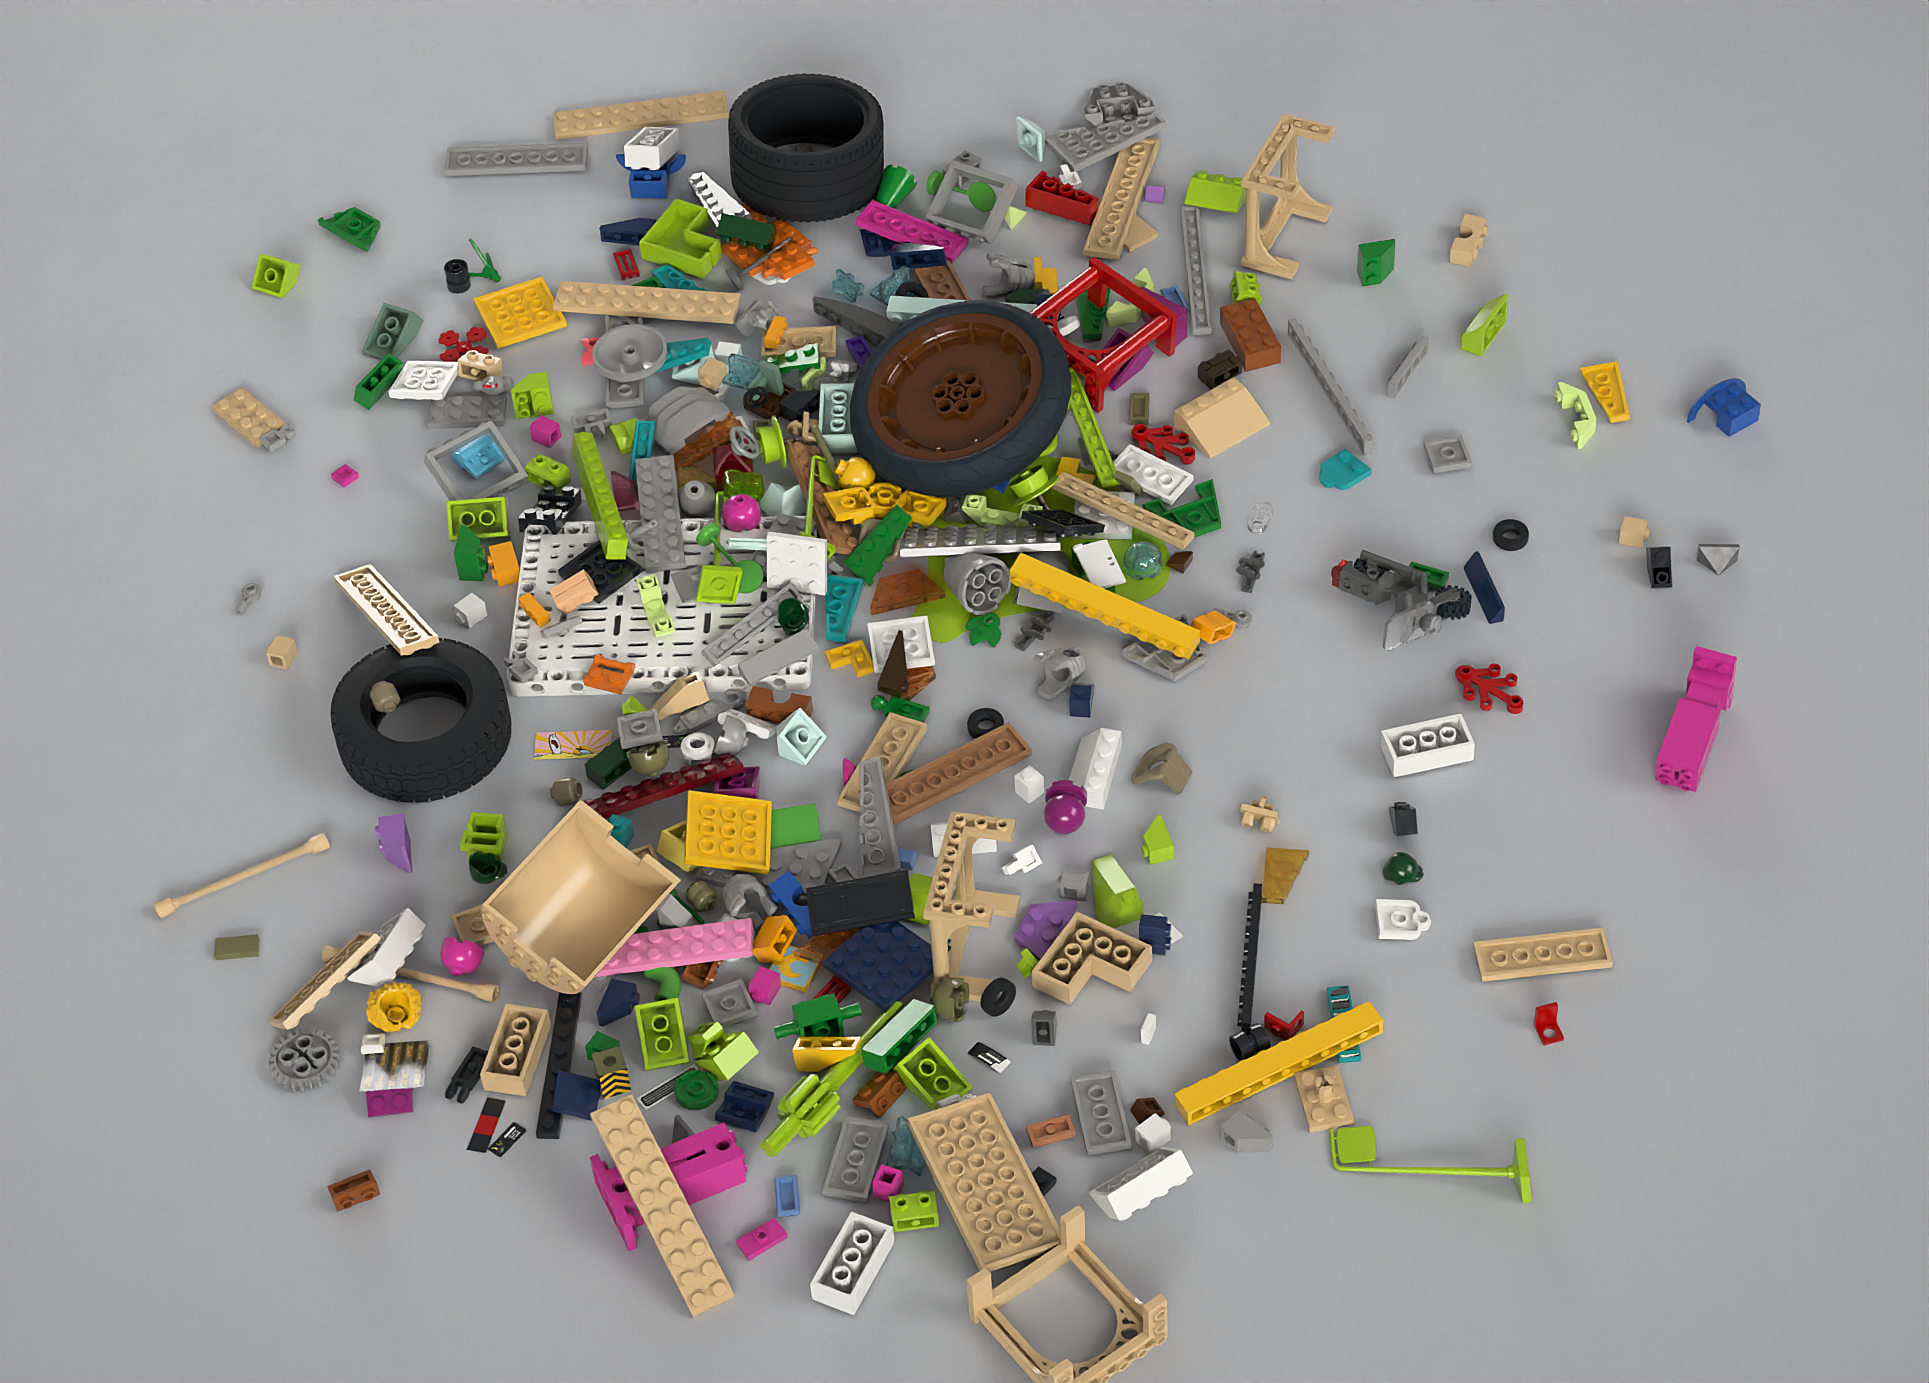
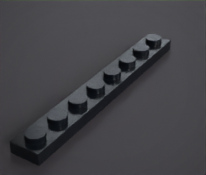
M1254 883L1253 892L1248 894V905H1252V908L1247 909V922H1250V926L1245 928V939H1249V942L1244 943L1243 956H1247V960L1242 962V973L1246 974V976L1241 978L1240 991H1244V996H1239V1009L1243 1010L1242 1013H1238L1237 1026L1241 1027V1031L1244 1033L1245 1029L1251 1026L1262 903V884Z
M582 991L577 994L559 992L536 1129L537 1139H559L563 1114L551 1111L558 1070L570 1073Z

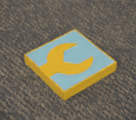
M789 945L781 962H773L769 970L780 973L781 985L806 993L822 964L823 956Z

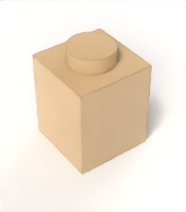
M710 357L698 370L699 384L715 391L728 378L726 363Z
M1624 516L1619 544L1643 548L1644 541H1648L1651 529H1647L1648 521Z
M277 635L266 651L270 666L286 670L289 669L298 654L294 639Z

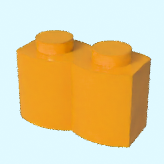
M1216 610L1208 612L1206 615L1195 617L1191 623V627L1200 630V638L1209 644H1215L1220 639L1225 640L1233 634L1236 625L1235 621Z

